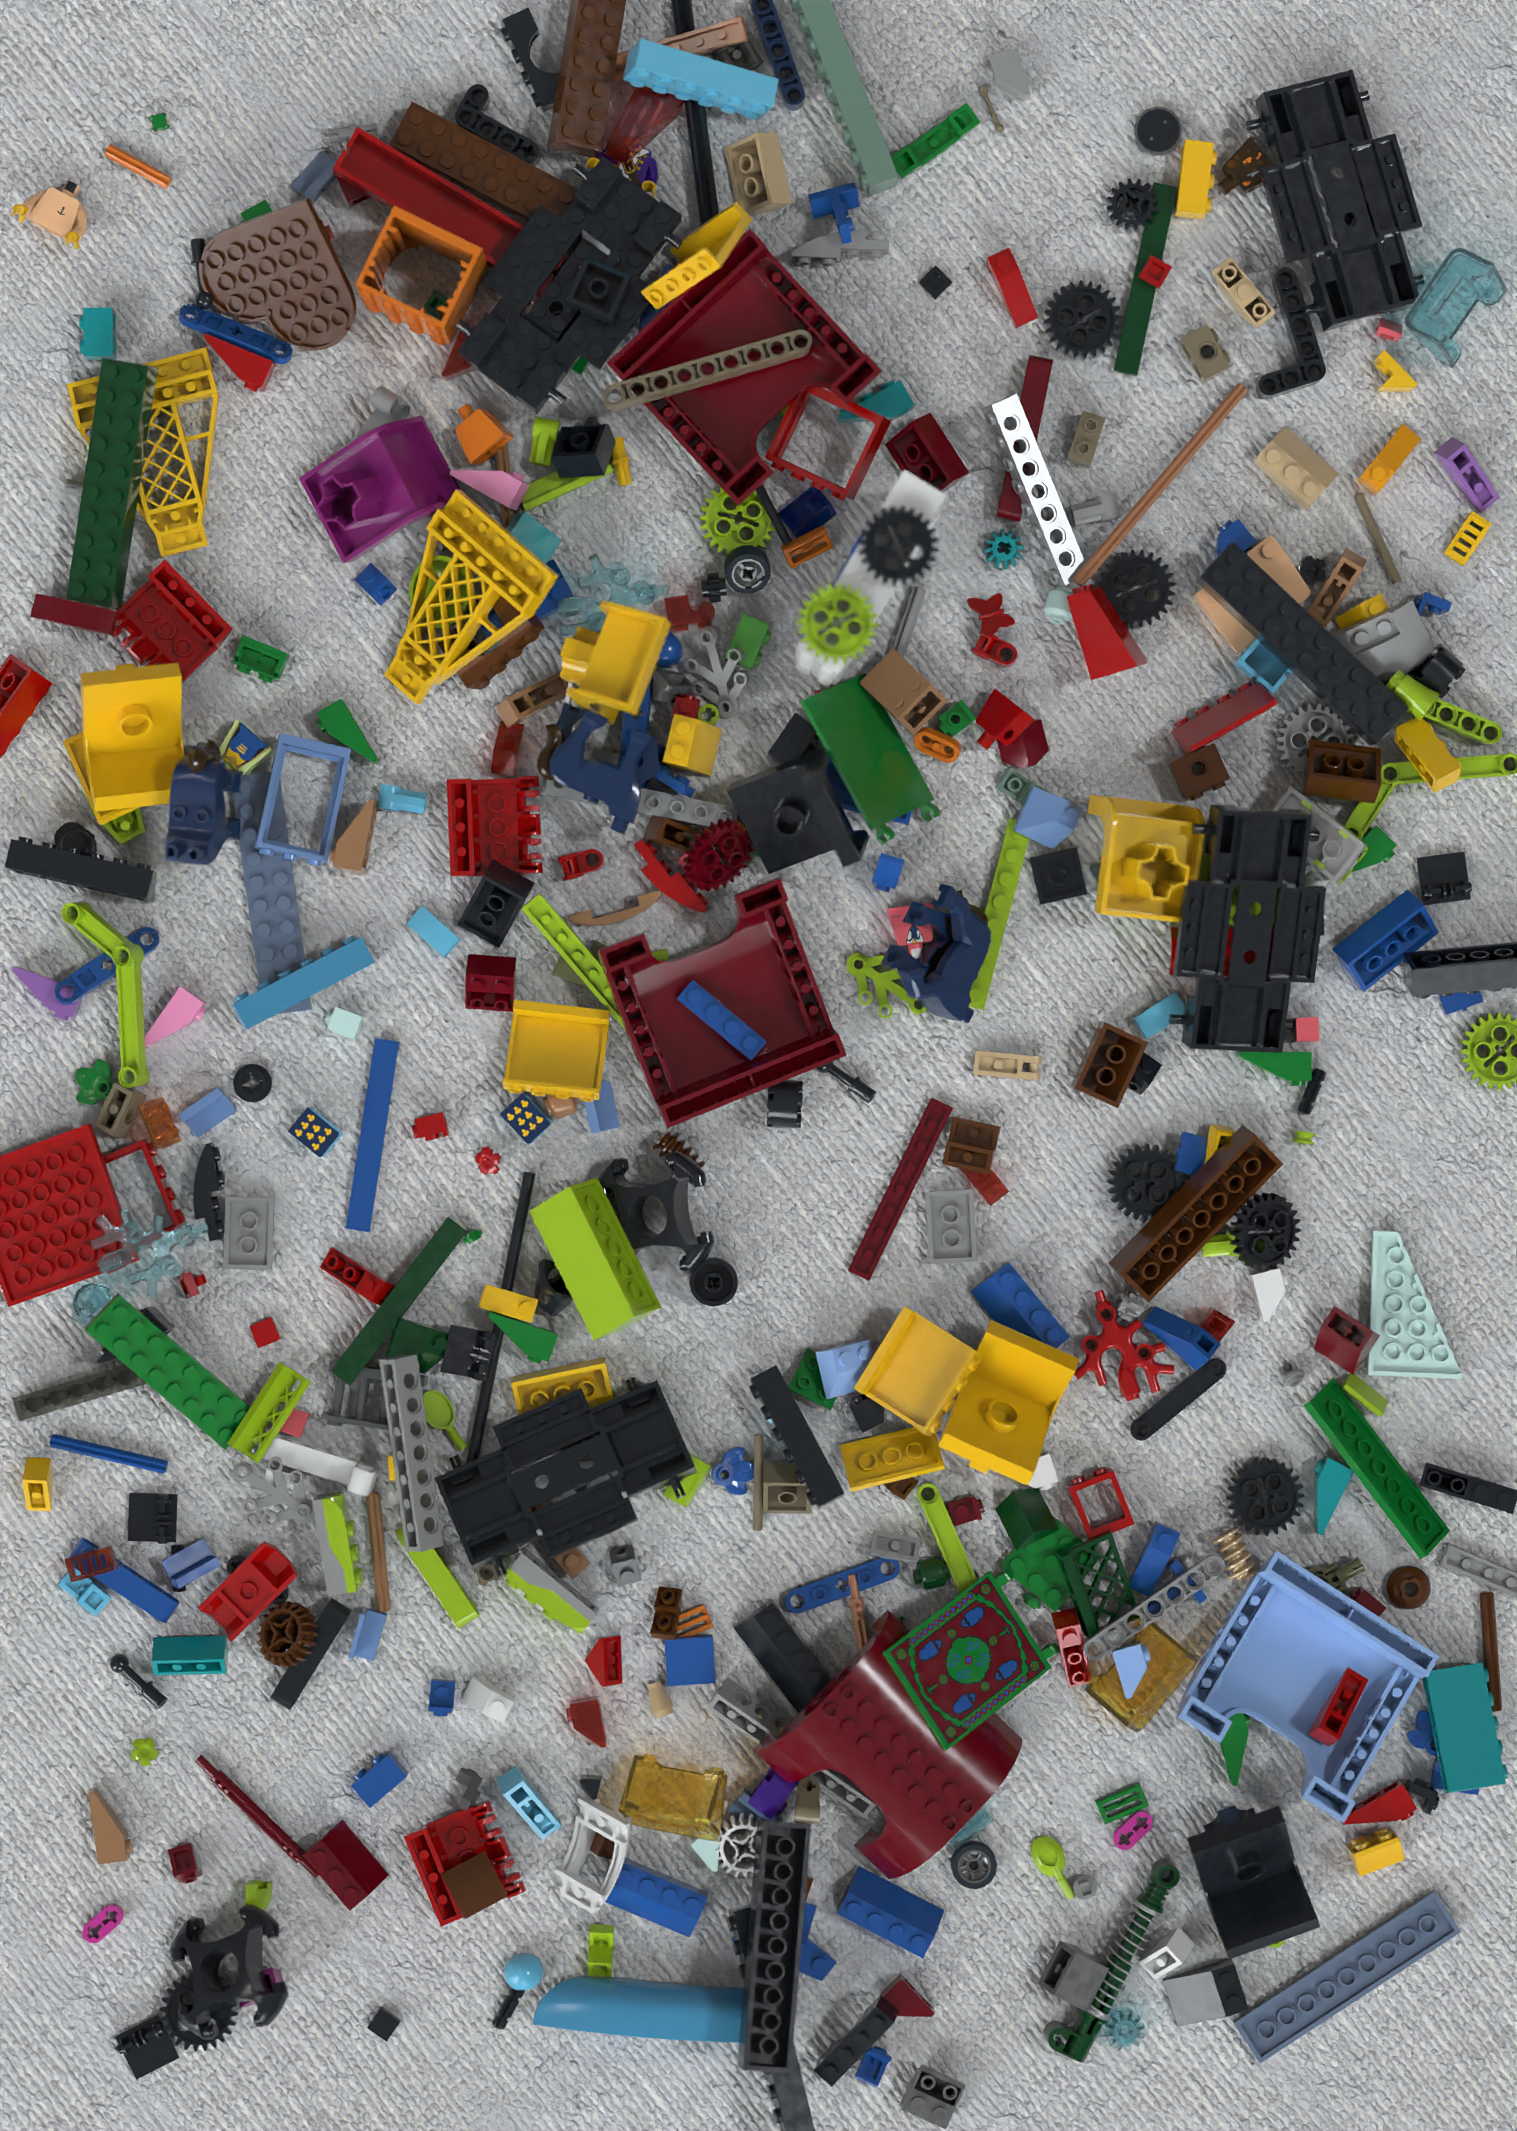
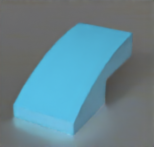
M421 906L406 923L444 958L461 941L424 906Z
M1175 991L1132 1020L1143 1037L1147 1039L1169 1025L1170 1014L1183 1015L1186 1006Z
M74 1564L58 1582L62 1589L76 1598L77 1603L94 1616H97L111 1599V1596Z

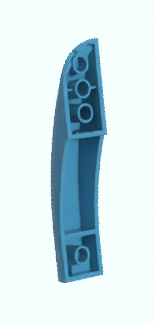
M573 1977L559 1982L542 1997L535 2010L533 2025L643 2038L739 2043L744 1988L685 1985L617 1977Z

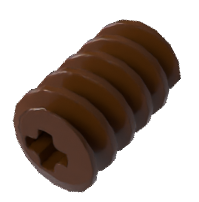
M668 1132L652 1147L653 1150L661 1148L659 1157H663L669 1152L679 1151L696 1163L699 1156L697 1153L689 1155L692 1150L691 1146L683 1148L686 1142L685 1139L677 1141L679 1132L673 1134ZM701 1161L696 1164L702 1168L705 1162Z

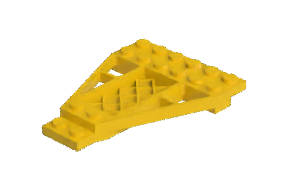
M206 347L141 364L158 368L151 413L154 414L149 423V430L154 426L163 433L156 444L147 439V443L154 446L148 459L144 457L146 462L142 469L139 489L142 503L137 502V510L155 533L162 558L209 546L204 522L220 394ZM99 376L66 384L77 430L88 444L90 443V437L87 431L92 429ZM213 398L209 431L189 437L186 436L179 412L180 406ZM172 408L173 414L168 412L166 409ZM160 411L171 417L165 429L154 423ZM174 421L179 437L169 432ZM166 435L178 440L171 452L160 446ZM208 438L203 486L200 487L189 444L193 441ZM180 445H182L185 460L175 455ZM158 449L169 455L163 467L152 462ZM173 458L184 463L178 475L166 470ZM149 464L160 469L154 482L143 476ZM186 468H188L192 484L181 478ZM164 472L176 478L169 491L158 485ZM143 480L152 484L147 494ZM179 481L190 487L184 499L173 493ZM156 487L167 493L160 505L149 499ZM194 490L195 498L189 499ZM170 496L181 501L165 506ZM149 503H151L152 505H154V506H156V507H158V508H155V509H152V510H151Z
M457 489L444 509H437L426 527L429 534L406 632L398 644L395 658L384 673V676L415 704L422 703L433 685L441 684L531 618L559 576L463 491ZM438 540L454 553L441 576H438L431 569ZM465 567L466 580L459 581V572ZM473 571L477 573L480 577L474 578ZM430 577L436 584L423 603ZM481 582L482 595H475L474 583ZM467 584L468 597L461 598L460 585ZM450 587H453L454 600L447 601L446 593ZM501 595L521 614L499 630L488 620V614ZM481 599L479 604L476 605V600ZM469 601L470 614L463 615L462 602ZM454 604L456 617L449 618L447 605ZM437 607H440L441 620L435 621L434 612ZM464 619H469L464 626ZM456 621L457 634L451 635L449 622ZM442 624L443 637L436 638L435 625ZM481 625H484L492 635L462 657ZM428 626L429 639L422 640V631ZM451 639H456L455 642H454L453 645H452V644H451ZM444 641L445 654H438L437 642Z

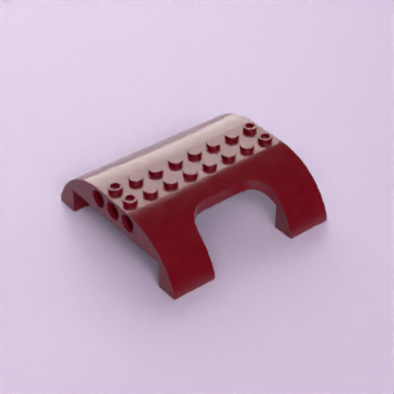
M750 228L740 237L720 268L678 295L607 362L620 379L625 381L792 331L805 330L810 333L812 337L811 349L804 357L643 403L738 506L774 474V471L758 455L756 443L758 435L763 428L805 390L821 387L831 391L847 405L883 372L866 353L864 354L781 265ZM797 339L794 342L795 346L799 348L807 345L804 339ZM773 346L771 348L772 353L776 355L784 352L781 346ZM752 352L747 356L748 359L753 362L758 361L761 358L760 355L755 352ZM728 359L724 362L727 368L737 366V362L733 359ZM705 366L701 369V372L704 375H711L714 369L710 366ZM681 373L677 377L682 382H687L691 379L688 373ZM662 379L654 383L655 387L663 389L668 385ZM639 386L631 390L636 396L644 393V389Z
M780 877L734 895L737 911L735 927L727 937L718 942L675 959L662 960L653 956L645 933L642 932L598 950L604 975L654 1102L667 1128L847 1056L839 1033L831 1024L788 909L786 901H789ZM692 980L767 1042L752 1061L677 1000Z
M887 1610L871 1626L876 1634L777 1737L769 1732L753 1750L787 1783L801 1780L817 1771L828 1769L839 1771L847 1776L881 1808L885 1818L883 1828L878 1834L870 1828L854 1846L888 1879H894L910 1873L934 1856L991 1798L1012 1769L1022 1746V1738L994 1713L951 1748L944 1751L882 1654L887 1648L910 1632L897 1617Z

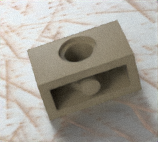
M1207 324L1182 337L1179 341L1202 384L1227 371L1230 367L1229 362H1231L1226 350H1221L1217 343L1219 341L1217 333L1213 328L1209 329ZM1202 348H1209L1213 356L1208 359L1204 358L1200 350Z
M1082 411L1066 461L1087 468L1090 467L1106 419L1105 417Z
M114 1082L94 1126L111 1136L127 1138L147 1095L134 1087L125 1088L120 1083Z

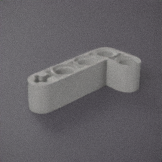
M379 386L371 397V405L376 409L356 439L386 423L407 419L410 413V405L399 395L384 386Z

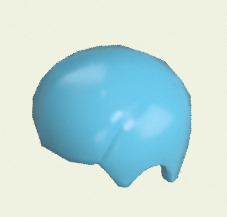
M530 1953L513 1955L505 1964L504 1975L506 1982L515 1990L535 1988L542 1981V1962L538 1957Z

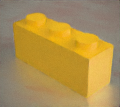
M1185 139L1182 147L1174 216L1204 219L1206 213H1210L1212 198H1208V190L1213 189L1214 174H1210L1211 165H1215L1217 159V150H1213V142Z
M1414 718L1396 727L1394 742L1433 793L1459 780L1460 762L1456 757H1452L1447 750L1445 742L1438 739L1429 722H1425L1423 718L1421 721Z

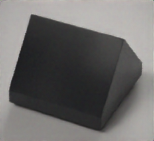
M582 1775L579 1783L590 1798L595 1800L602 1776Z

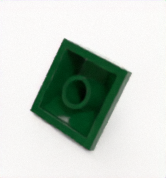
M398 1317L385 1358L401 1354H417L419 1373L425 1374L443 1359L449 1333L438 1327Z

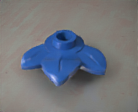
M735 1447L725 1452L722 1462L717 1463L711 1472L713 1481L717 1485L725 1486L727 1491L733 1495L746 1494L747 1487L745 1482L754 1479V1464L744 1461L745 1452L743 1447ZM726 1470L728 1473L727 1477L722 1479L721 1472Z
M1420 1710L1415 1718L1416 1729L1407 1732L1408 1740L1414 1747L1425 1749L1429 1754L1437 1756L1436 1747L1431 1745L1434 1737L1429 1712Z

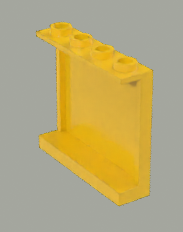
M737 201L682 238L681 240L684 242L678 250L672 246L670 251L676 256L679 263L675 268L644 288L641 293L657 310L721 267L752 221V218Z
M514 999L505 1076L502 1081L503 1089L516 1094L522 1091L531 1092L535 1096L551 1094L560 1099L577 1097L584 1102L599 1100L610 1025V1010Z
M904 1306L854 1389L919 1429L923 1434L931 1437L932 1433L935 1434L942 1425L941 1419L945 1412L949 1413L955 1404L954 1398L957 1393L962 1392L966 1387L967 1377L970 1372H974L979 1366L981 1353L912 1309Z

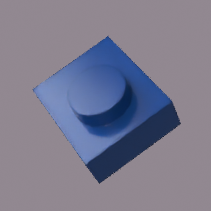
M372 563L354 579L380 606L390 599L397 590L388 578Z
M870 2047L864 2053L854 2078L875 2088L878 2087L885 2068L892 2057L887 2055V2051L880 2047Z

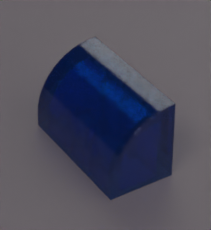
M813 486L778 512L783 524L795 539L824 525L837 515L831 502L819 489Z

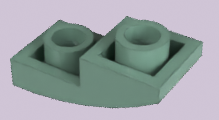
M1010 767L1006 768L995 785V788L1024 805L1032 786L1046 791Z

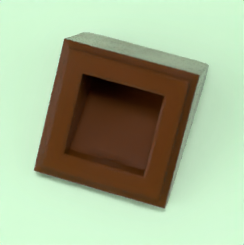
M911 1477L883 1485L902 1500H905L919 1481Z
M596 1832L590 1851L599 1857L612 1860L615 1842Z

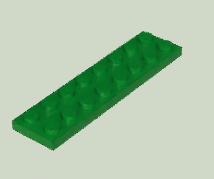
M117 1293L84 1327L85 1331L226 1450L230 1446L227 1444L251 1406L121 1294Z
M1336 1379L1328 1380L1303 1406L1420 1559L1426 1557L1450 1532L1449 1528Z

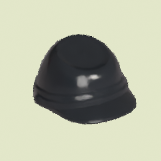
M65 823L56 831L54 839L57 849L65 851L66 847L81 850L80 854L89 856L90 852L97 853L95 835L79 823Z

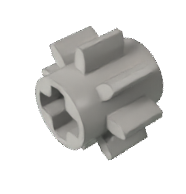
M1128 1289L1125 1294L1119 1293L1113 1305L1114 1309L1117 1310L1116 1315L1129 1322L1132 1317L1138 1318L1144 1307L1143 1301L1140 1300L1141 1296Z

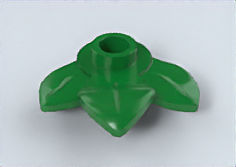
M97 1059L93 1069L80 1068L75 1072V1080L82 1088L76 1100L82 1104L95 1105L100 1100L107 1099L114 1082H116L112 1078V1069L107 1062ZM104 1084L107 1085V1090L105 1092L102 1091V1087Z

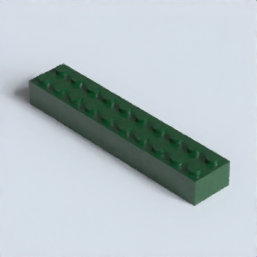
M102 358L68 582L67 600L110 608L122 607L157 367Z

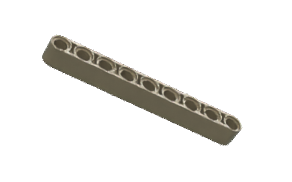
M796 330L607 386L603 392L604 405L610 411H620L801 358L810 352L812 337L805 330ZM797 339H804L807 345L799 348L795 346L794 342ZM773 346H781L784 352L776 355L772 353L771 348ZM755 352L758 353L761 358L758 361L753 362L750 361L747 356L750 353ZM728 359H733L737 362V366L727 368L724 362ZM705 366H710L714 369V372L711 375H704L701 369ZM681 373H688L691 379L687 382H682L677 377ZM662 379L668 385L663 389L655 387L654 383ZM636 386L642 387L644 393L640 396L633 395L631 393L632 388ZM616 393L620 395L621 399L613 403L608 400V396Z

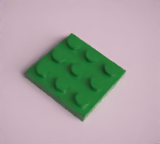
M1053 1516L1059 1528L1058 1531L1018 1551L1013 1548L1001 1562L1000 1567L1005 1571L1009 1570L1018 1582L1056 1612L1070 1594L1055 1550L1062 1547L1068 1549L1084 1541ZM1082 1550L1075 1553L1076 1561L1084 1564L1089 1552ZM1094 1554L1089 1567L1093 1568L1101 1557ZM1089 1570L1086 1571L1083 1579L1090 1572Z

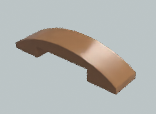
M661 890L637 896L640 906L595 919L592 911L588 910L570 915L568 920L569 922L586 926H604L620 923L636 917L649 909L660 899L662 893Z

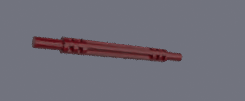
M202 1754L195 1760L211 1777L210 1780L296 1864L299 1862L315 1879L319 1876L303 1856L305 1851L221 1769L218 1771Z

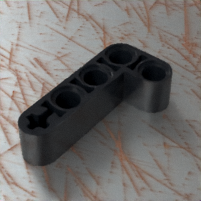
M481 84L472 85L456 110L455 119L457 125L529 164L537 166L541 159L538 145L484 114L490 103L488 90ZM476 93L485 95L484 100L481 102H474L472 98ZM464 114H471L473 116L472 121L469 123H462L460 119ZM485 126H492L494 128L493 133L490 135H483L481 130ZM505 138H513L515 140L513 146H503L502 142ZM533 150L534 157L529 156L527 159L524 151L529 153Z

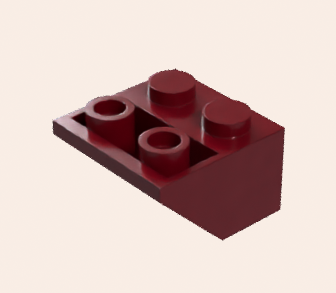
M468 954L465 979V1009L513 1012L517 957Z
M1334 1306L1321 1325L1314 1349L1350 1374L1355 1375L1380 1335L1342 1309Z

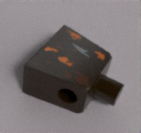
M1252 137L1244 142L1222 168V172L1226 177L1217 183V186L1224 195L1236 189L1241 196H1244L1263 186L1259 170L1273 164Z

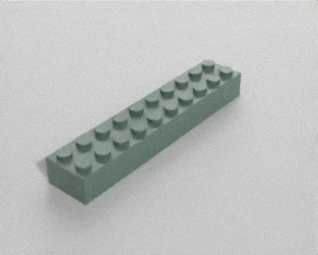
M789 0L793 11H798L799 13L798 24L802 34L806 33L808 36V43L806 44L810 56L816 57L817 65H815L818 77L825 80L824 92L828 102L833 101L834 110L832 112L837 124H842L841 136L845 146L850 145V159L854 169L858 168L860 171L858 179L862 190H867L870 197L896 187L898 179L896 169L831 1Z

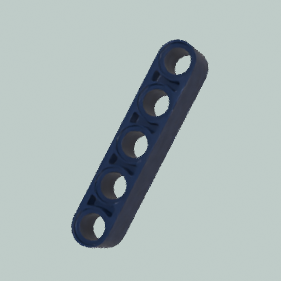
M752 0V15L774 78L779 79L778 89L783 104L788 110L797 111L804 105L805 93L773 0ZM759 2H765L769 7L765 11H759L756 5ZM771 24L777 30L773 34H768L764 31V27ZM776 47H780L785 53L777 57L771 51ZM783 70H789L793 75L789 79H783L779 74ZM790 93H797L801 98L797 102H791L787 96Z

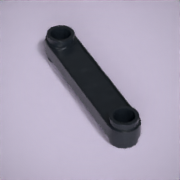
M1211 1358L1197 1371L1195 1370L1131 1423L1130 1433L1132 1437L1143 1441L1152 1436L1223 1378L1227 1371L1226 1364L1219 1358ZM1214 1362H1218L1221 1365V1372L1217 1375H1211L1209 1371L1210 1365ZM1139 1423L1146 1424L1147 1431L1142 1436L1135 1434V1427Z

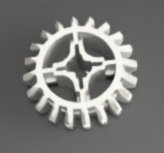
M741 1812L738 1820L732 1814L730 1815L731 1823L725 1819L722 1821L724 1828L721 1827V1832H717L720 1835V1840L715 1841L720 1845L714 1851L719 1852L718 1860H721L719 1867L728 1866L726 1869L727 1874L735 1870V1877L738 1878L740 1872H744V1877L747 1879L749 1878V1872L752 1871L753 1873L754 1860L750 1862L740 1861L744 1857H752L753 1859L755 1857L756 1844L753 1840L757 1833V1821L762 1820L761 1817L754 1821L753 1814L750 1813L748 1819H744V1813ZM737 1829H748L744 1834H737L735 1832L732 1834ZM749 1839L748 1847L745 1846L740 1851V1844L743 1845ZM725 1840L730 1841V1845L735 1848L733 1857H730L725 1849Z

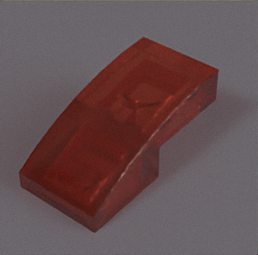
M960 1168L990 1206L1009 1192L992 1169L990 1174Z

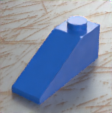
M1155 1521L1129 1580L1132 1590L1150 1596L1181 1534L1178 1530Z

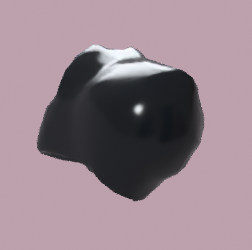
M542 1259L539 1262L534 1297L538 1299L537 1305L543 1311L556 1316L570 1304L573 1298L567 1290L560 1273L556 1277L548 1279L550 1272L556 1268L554 1261Z

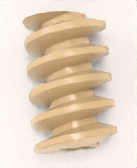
M1237 1526L1220 1533L1212 1542L1213 1544H1221L1216 1551L1217 1553L1224 1552L1225 1555L1222 1559L1229 1562L1224 1570L1233 1571L1228 1576V1579L1243 1580L1256 1574L1258 1570L1255 1568L1250 1569L1255 1563L1253 1560H1247L1251 1554L1249 1551H1243L1247 1545L1245 1542H1239L1243 1536L1241 1533H1236L1239 1529Z

